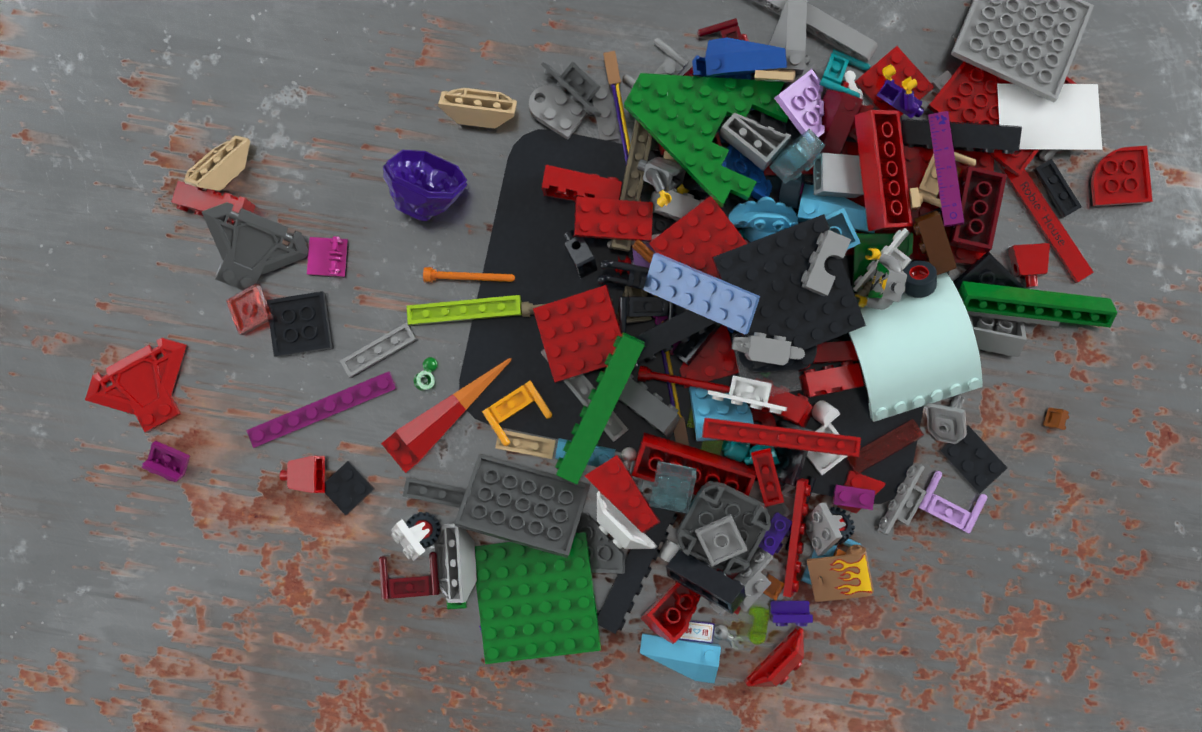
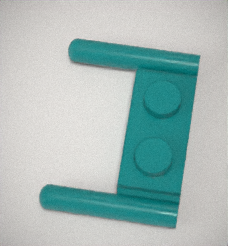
M833 49L819 85L860 98V93L840 84L848 64L865 71L870 69V64Z

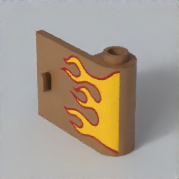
M852 545L846 551V555L807 559L815 602L867 597L874 593L865 547Z

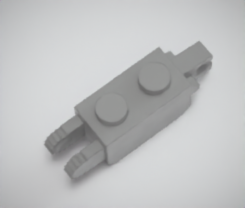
M754 332V336L733 338L732 349L745 353L746 358L752 361L785 365L788 363L789 358L799 360L803 359L805 355L803 348L791 346V342L786 341V337L774 335V339L766 338L764 333Z

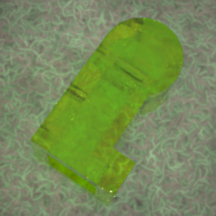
M751 606L747 610V613L752 615L751 627L748 629L747 637L753 644L759 645L766 639L769 609Z

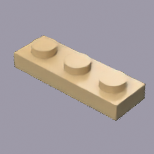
M503 430L510 440V444L504 446L497 437L495 447L497 449L548 459L553 458L556 440Z

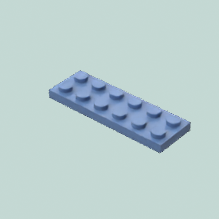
M659 253L653 254L643 289L743 334H748L760 299L759 295Z

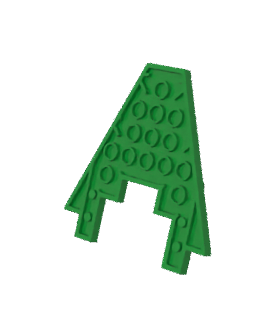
M640 73L624 102V108L720 207H723L730 193L748 200L757 182L722 166L729 150L713 143V140L726 115L731 117L736 113L747 117L751 108L785 123L789 119L774 99L780 94L784 82Z

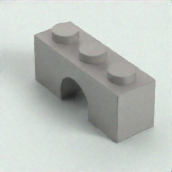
M831 230L821 233L816 243L818 248L816 252L811 254L809 263H811L809 270H806L802 276V287L821 296H828L836 277L826 272L824 262L829 256L837 259L844 258L851 239Z

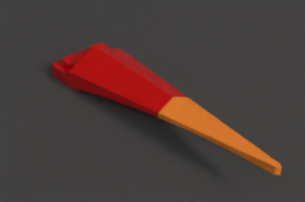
M511 358L405 424L381 443L405 473L422 461L451 426L511 362Z

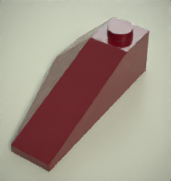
M827 89L822 100L824 101V115L822 116L824 133L816 139L815 156L821 153L841 154L855 123L854 115L859 114L863 105V99L845 92Z

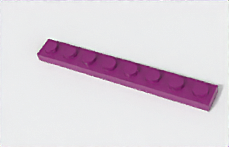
M390 371L246 431L253 448H257L397 390Z

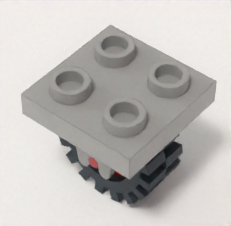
M826 502L819 503L804 519L806 533L817 556L824 555L834 545L843 544L851 537L855 526L852 525L854 521L849 519L851 517L850 514L845 515L846 511L843 510L841 512V508L838 507L836 509L835 507L829 509Z

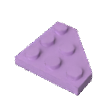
M812 69L774 98L808 144L824 133V125H822L824 101H821L823 86L819 85L821 81Z

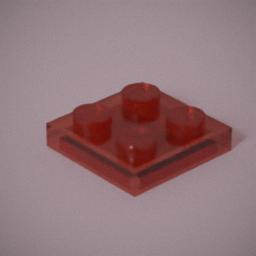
M254 284L226 300L239 335H245L273 319L260 284Z

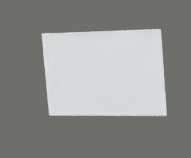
M997 84L999 125L1022 126L1019 149L1102 150L1098 84H1063L1059 97L1055 102L1015 84Z

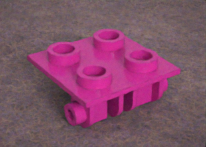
M333 236V238L310 237L307 275L345 277L348 239H340V237Z

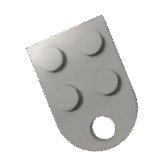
M541 86L535 89L529 98L531 115L537 121L567 140L588 114L583 109V104L580 102L578 104L569 95L554 86ZM542 96L545 98V101L538 103L535 101V98Z

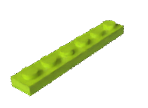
M520 295L407 305L408 325L522 315Z

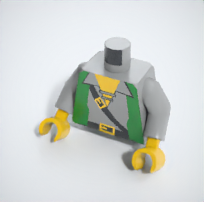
M868 248V250L872 251L873 255L865 256L867 260H879L868 295L869 299L858 294L855 297L860 299L858 305L861 308L867 305L868 308L884 310L892 305L893 302L901 300V296L905 291L907 274L902 271L898 259L884 253L881 254L879 249Z

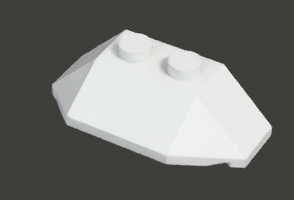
M600 491L597 492V522L600 524L598 528L605 535L610 534L614 538L613 543L618 548L655 549L657 547L645 533H642Z

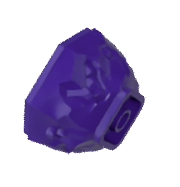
M401 150L383 166V178L395 202V208L421 221H428L433 216L446 211L468 185L466 183L467 179L457 165L427 151Z

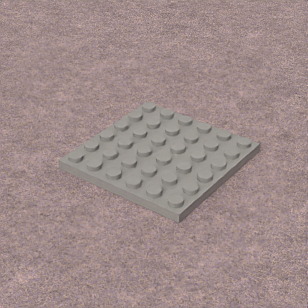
M973 0L951 55L1055 102L1059 97L1094 5L1084 0Z

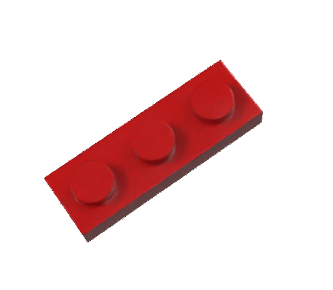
M767 448L751 452L765 507L784 503L771 449Z

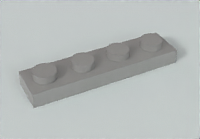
M406 322L343 358L340 362L347 375L351 378L417 339Z

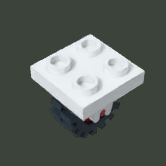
M428 512L415 513L406 523L402 519L391 530V536L394 541L402 545L404 548L403 553L408 559H412L413 562L425 552L424 548L433 545L440 535L439 530L441 527L438 525V519L435 520V516L433 514L429 515Z

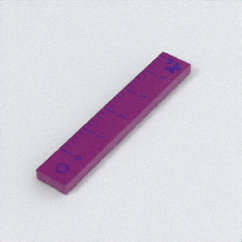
M948 111L928 114L944 227L964 224L949 114Z

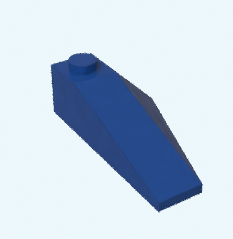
M728 37L708 41L705 60L706 73L709 77L722 78L755 73V70L771 71L787 68L785 48Z

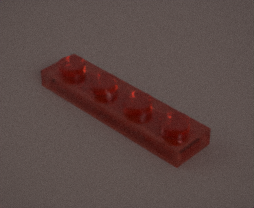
M914 419L861 448L859 457L847 456L846 459L856 475L919 440L924 434Z

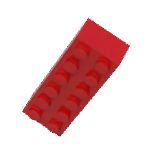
M869 110L854 115L868 231L898 230L912 227L899 110Z
M644 432L633 465L632 476L694 495L708 481L720 482L749 496L756 478V471L753 465L747 466L743 462Z

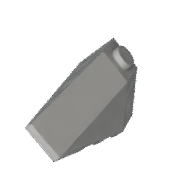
M787 0L769 43L771 46L786 49L787 68L782 70H795L796 75H802L805 65L807 0Z

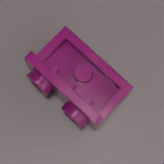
M154 441L151 444L148 459L142 463V468L152 474L162 476L168 481L177 482L186 473L190 455Z

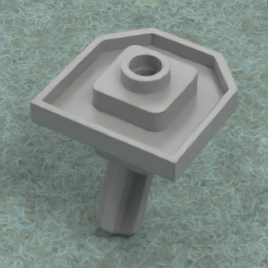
M961 395L954 396L949 407L931 403L927 404L928 431L937 441L957 444L966 437V410L961 409L965 398Z

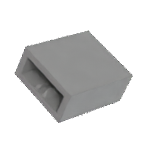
M821 153L813 157L814 195L857 198L864 195L859 156Z

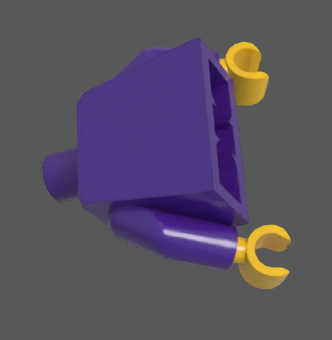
M890 64L884 67L882 73L886 78L885 84L876 96L909 118L914 116L920 117L924 112V108L921 106L922 101L914 97V92L912 91L918 85L916 79L912 80L911 76L902 82L903 88L894 83V79H891V76L896 74L894 66Z

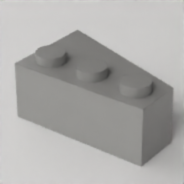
M736 113L724 123L719 135L763 171L787 146L791 138L790 134L780 133L770 126H762L757 124V121Z
M674 188L668 192L665 191L672 197L671 202L667 206L660 207L657 204L660 194L656 191L652 192L649 202H653V213L678 221L704 200H696L693 195L688 193L680 194Z

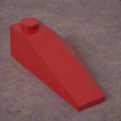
M675 582L642 615L641 620L654 633L674 644L687 631L701 596Z

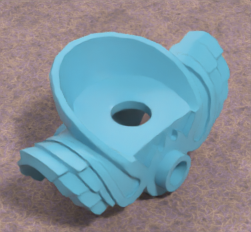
M767 196L762 197L757 202L747 201L743 204H737L728 217L736 229L742 228L745 237L750 243L798 224V218L792 207H788L781 202L775 203L774 199Z

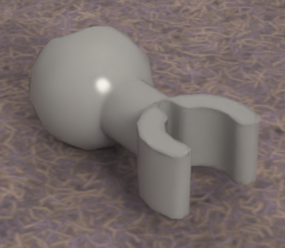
M718 625L714 628V637L717 640L728 641L734 650H738V647L734 645L732 640L744 641L740 636H733L728 633V629L724 625Z

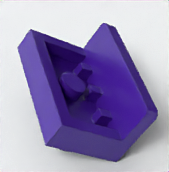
M778 512L771 519L770 529L766 531L758 546L770 555L777 554L783 546L781 541L791 533L792 521Z
M770 601V620L776 623V626H788V623H795L796 626H807V623H813V615L809 612V601Z

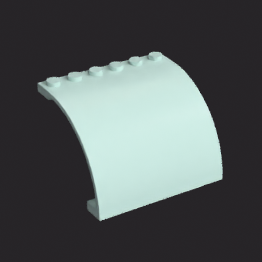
M947 272L937 275V287L929 296L915 298L904 292L899 302H893L892 305L884 310L868 308L867 305L863 308L859 307L866 326L849 332L865 379L869 397L870 418L873 422L983 387L981 361L974 330L962 298Z

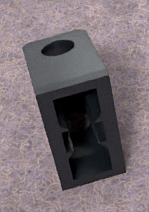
M574 230L566 232L564 238L567 242L564 245L580 278L597 271L595 258L584 238L574 236Z

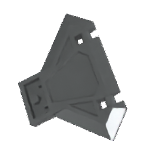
M228 202L201 211L222 258V262L215 275V280L252 293L260 275L308 257L309 250L302 233L295 230L293 235L288 234V227L243 208L240 209L239 213L232 211L234 205ZM228 218L235 220L234 223L228 222ZM283 240L288 241V245L283 244Z

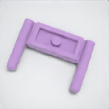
M935 471L918 508L970 534L987 500V495L980 494L972 512H969L933 494L942 477V472Z

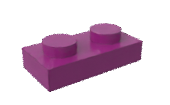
M835 485L833 504L873 510L875 491Z

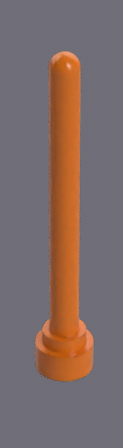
M424 267L423 281L431 283L437 279L513 282L515 280L513 274L442 272L433 269V267Z

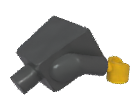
M656 157L650 161L644 159L639 161L637 169L644 172L643 180L652 184L656 192L660 194V197L657 199V204L660 207L667 206L672 200L671 195L665 191L668 192L678 187V193H688L689 190L683 186L686 171L677 162L661 157Z

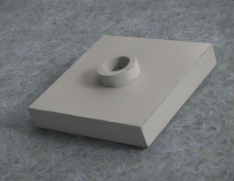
M731 514L695 530L711 566L748 551Z

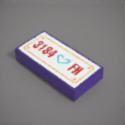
M690 620L687 631L679 638L681 640L713 643L715 624Z

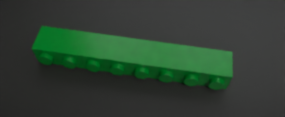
M966 281L962 282L959 289V294L966 310L971 312L1109 328L1118 313L1111 298Z
M624 332L621 337L617 335L613 344L616 348L613 354H608L604 363L607 367L604 372L600 371L596 379L599 382L597 388H592L588 396L590 402L588 406H583L579 415L582 419L579 424L575 423L571 434H574L571 441L567 440L563 448L565 454L563 458L559 457L555 465L557 476L578 484L643 350L644 341Z

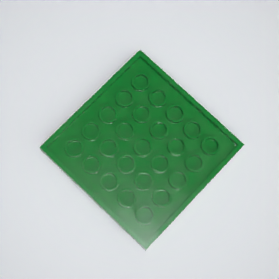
M587 532L575 534L568 558L512 542L475 546L476 589L485 664L602 650Z

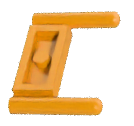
M531 380L482 411L504 446H508L510 440L499 424L533 401L536 402L546 419L552 417L551 411Z

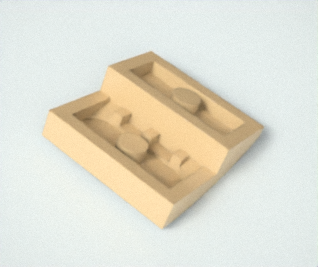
M782 69L771 71L755 70L754 78L756 81L794 83L796 71Z

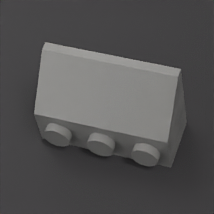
M969 315L979 350L1004 354L1006 356H1020L1027 341L1024 322Z

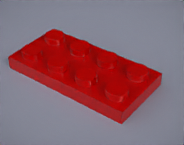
M576 197L574 236L650 242L652 240L653 202Z

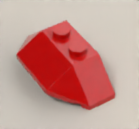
M796 626L745 678V684L748 687H776L778 684H784L789 678L788 674L792 670L796 671L802 665L801 661L804 659V630L800 626Z

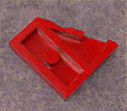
M849 470L844 486L874 490L876 495L886 483ZM837 505L838 508L855 514L862 509Z

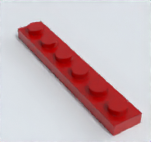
M804 478L797 480L783 592L785 597H792L795 592H798L799 588L797 573H800L802 565L799 562V556L803 553L804 543L801 542L802 535H805L806 532L804 516H807L809 505L806 504L807 496H810L811 485H808L809 479Z

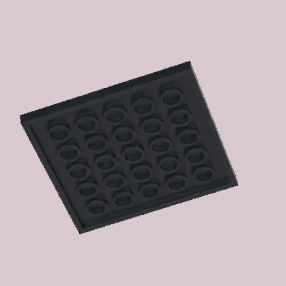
M824 214L712 257L721 280L760 296L748 334L741 333L742 337L754 336V332L764 333L766 338L774 339V335L786 337V341L791 342V346L806 350L866 326L841 259L829 256L824 262L826 272L836 277L828 296H821L802 287L803 282L801 279L804 272L809 270L811 254L816 252L818 244H816L818 237L824 231L830 230ZM752 361L755 369L770 364Z

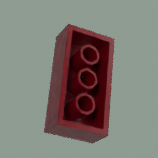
M968 166L962 171L959 190L964 224L951 226L948 238L950 246L984 254L992 250L1007 174Z

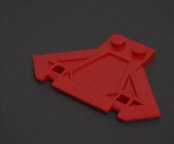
M160 338L156 340L158 347L152 349L150 345H147L105 368L107 371L105 376L102 377L99 372L92 375L85 401L136 415L142 429L148 433L181 414L172 398V392L187 345ZM162 353L163 357L158 359L157 355ZM111 381L112 385L107 387L106 383Z

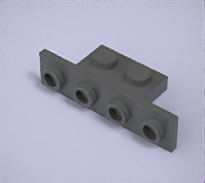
M572 61L562 75L545 62L541 64L546 69L544 71L545 74L551 79L555 77L559 81L557 85L564 91L568 90L572 93L570 97L578 104L581 102L584 105L583 109L592 116L594 114L600 117L601 113L589 101L601 87L576 63Z

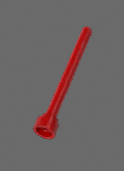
M642 365L638 373V381L643 382L654 379L722 393H729L730 387L727 385L653 372L649 367Z

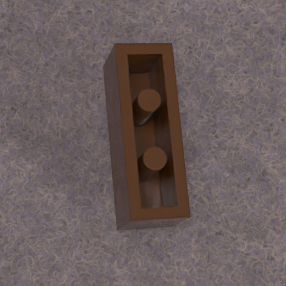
M934 211L914 218L915 225H913V230L916 237L919 236L921 243H918L921 254H925L926 262H929L936 268L937 275L956 269V263L941 215Z

